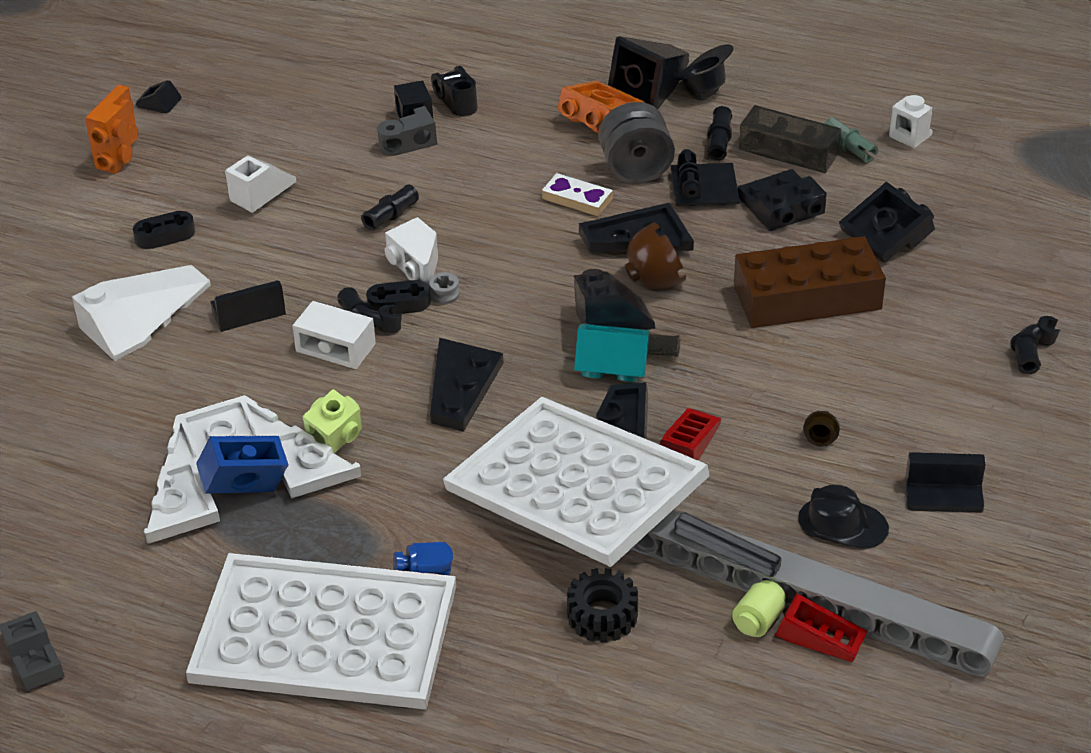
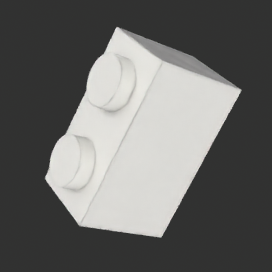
M312 301L292 325L296 352L353 369L359 367L376 344L373 318L316 301Z

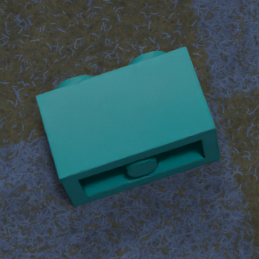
M580 324L577 331L574 370L582 371V376L589 378H602L603 373L617 375V380L635 382L638 380V377H645L650 330Z

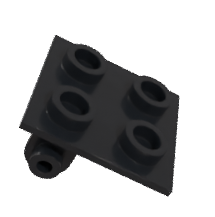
M685 149L678 155L677 165H670L676 206L740 204L733 163L697 164L696 154L689 149Z

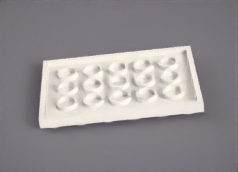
M540 397L443 478L447 491L612 567L710 475L708 465Z
M228 553L186 671L187 681L191 684L427 710L456 590V576Z

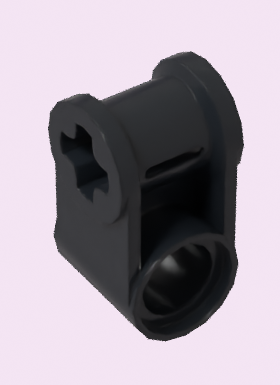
M461 65L454 67L453 71L444 74L437 72L431 75V84L435 95L449 107L452 113L458 116H468L477 111L476 81Z

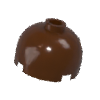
M653 222L634 234L630 240L626 252L629 263L625 264L624 267L633 282L639 280L650 290L665 291L686 281V275L678 274V271L683 268L682 263L666 234L659 237L655 232L660 226Z

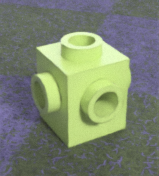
M333 389L325 397L318 398L312 404L310 410L303 415L305 432L314 436L316 442L332 447L335 454L343 445L351 443L359 435L362 429L360 407L351 397H343Z

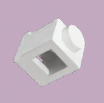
M906 96L892 107L889 137L909 147L916 148L932 136L933 130L930 129L933 108L924 104V99L921 96Z

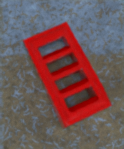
M687 408L666 431L660 440V445L699 460L721 424V418Z
M796 593L775 636L790 643L853 662L868 631ZM830 631L835 634L832 638L829 635H827L826 632ZM843 636L850 638L847 645L840 642Z

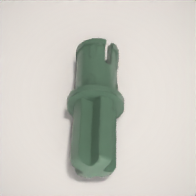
M830 117L823 123L822 131L839 143L843 151L849 150L862 159L864 163H869L874 159L865 150L877 155L878 147L860 136L856 128L850 129L834 117Z

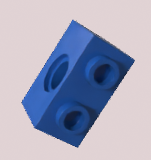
M210 436L196 463L205 494L274 492L289 465L279 436Z

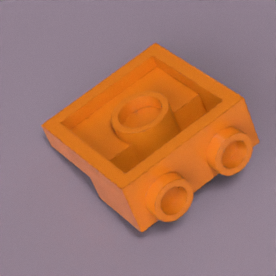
M596 80L562 87L557 110L569 120L578 123L584 122L587 127L599 133L600 124L613 109L629 102L644 101Z
M118 84L85 117L95 168L117 174L133 157L131 144L138 138V128L133 111L134 105L131 100L130 89L127 86Z

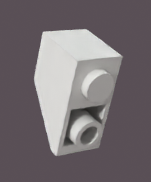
M249 155L225 170L230 201L252 213L297 182L295 176Z
M417 217L385 232V255L388 261L401 269L409 280H420L429 285V280L434 275L438 261L437 234Z

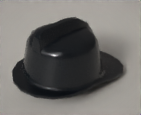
M724 44L706 51L696 58L683 72L679 73L676 79L683 80L688 90L695 94L699 100L709 98L725 83L724 61L731 55L734 47L730 44Z
M831 484L822 488H814L811 494V501L804 504L799 511L798 522L801 528L809 535L850 547L862 549L876 547L883 543L889 534V524L886 518L877 509L861 503L855 491L847 486Z

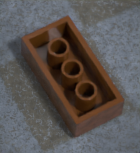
M865 236L792 247L786 246L735 255L734 287L751 328L882 309L886 277Z

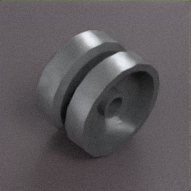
M644 102L623 104L608 113L599 126L598 138L609 169L620 181L638 184L654 180L667 171L674 160L675 147L662 114L652 105Z

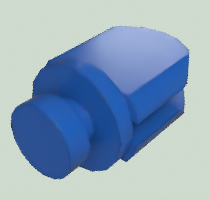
M445 542L413 543L412 545H407L405 555H403L402 551L394 552L393 568L399 571L449 576L451 573L453 551Z

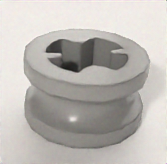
M448 272L433 275L429 280L430 298L432 301L439 304H450L456 301L460 296L458 288L459 279L457 276Z

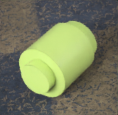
M763 580L760 583L753 584L732 611V618L737 628L743 634L752 637L765 635L785 608L786 595L784 590L777 583L770 580Z

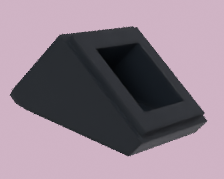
M166 80L150 86L136 101V106L160 113H169L181 100V95L170 80Z

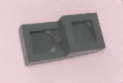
M37 611L0 624V632L25 691L65 676L61 663L50 643L47 630Z

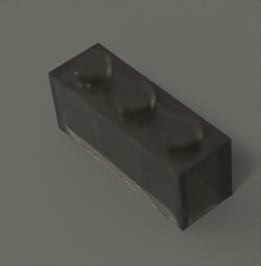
M754 105L740 124L739 150L826 174L839 154L841 128Z

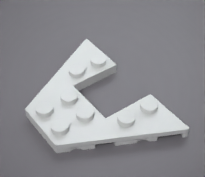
M245 395L177 415L173 425L174 433L170 437L167 446L168 455L165 466H162L157 482V495L152 500L153 510L148 528L144 529L146 543L150 544L220 521L218 509L211 494H205L196 465L210 436H279L289 464L282 476V480L291 499L361 477L360 465L357 462L351 464L333 453L332 447L316 442L314 436L299 427L287 426L278 420L277 414L267 408L259 407L257 402Z

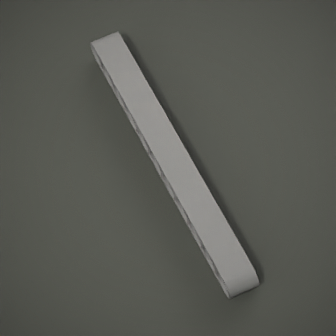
M674 510L631 548V550L745 592L755 583H760L763 580L773 581L784 590L786 607L790 606L796 593L867 630L866 636L971 675L985 676L989 674L1004 642L1002 632L988 622L716 526L779 555L782 558L781 567L774 577H768L676 534L674 524L681 513Z

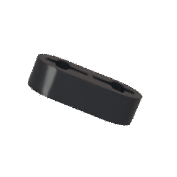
M175 211L140 220L133 226L135 244L142 249H153L190 239L195 234L193 216L187 211Z
M420 280L380 283L371 286L366 293L367 303L370 305L371 310L379 311L385 305L397 306L396 314L424 311L431 303L429 285Z

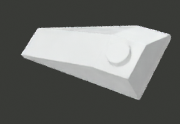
M187 265L100 282L72 296L79 328L114 361H117L145 346L151 340V333L159 326L165 328L172 321V314L178 309L187 308L211 285L210 280L194 266Z

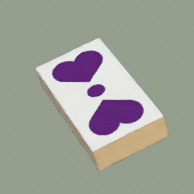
M556 173L542 189V199L599 217L613 199V190Z

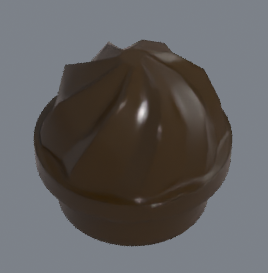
M815 411L805 419L803 430L811 444L824 447L833 443L838 438L840 424L829 411Z

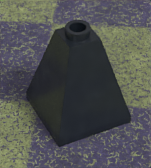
M618 36L615 39L608 86L638 98L658 110L681 80H677L676 76L687 68L689 53L670 44Z

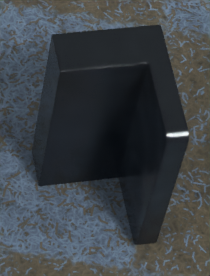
M279 280L216 296L213 301H210L212 313L221 332L286 315L283 289Z
M909 452L905 475L908 509L911 511L983 512L982 482L986 466L984 454Z

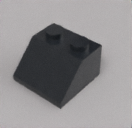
M588 269L583 271L582 274L573 275L576 314L581 324L640 330L655 329V321L642 298L607 271Z

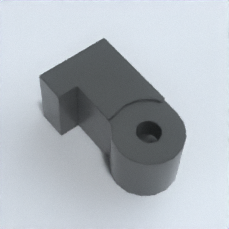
M425 106L413 109V115L399 118V120H386L378 125L379 148L383 154L394 156L438 145L436 124Z

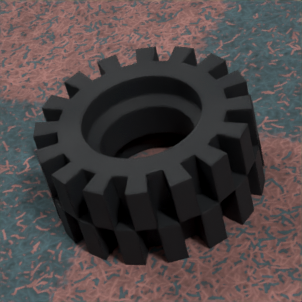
M598 568L591 569V576L583 572L579 574V581L575 578L572 580L571 588L567 590V619H569V625L572 629L576 627V634L580 637L587 632V640L594 641L595 636H600V643H607V636L612 635L613 640L616 641L620 639L621 632L627 636L631 632V626L635 627L638 617V590L636 586L633 587V580L630 577L624 580V573L620 571L613 576L612 569L605 568L604 574H599ZM604 600L616 604V606L600 610L590 607L589 604Z

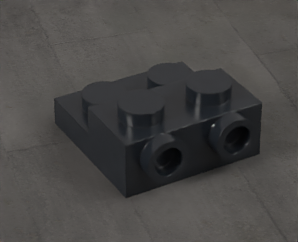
M793 169L738 186L739 199L769 232L825 213L827 193L811 176L801 178Z
M887 181L839 221L841 230L850 237L865 236L874 255L884 263L904 246L912 250L935 230L932 211L924 204L918 205L903 188L899 187L896 189Z

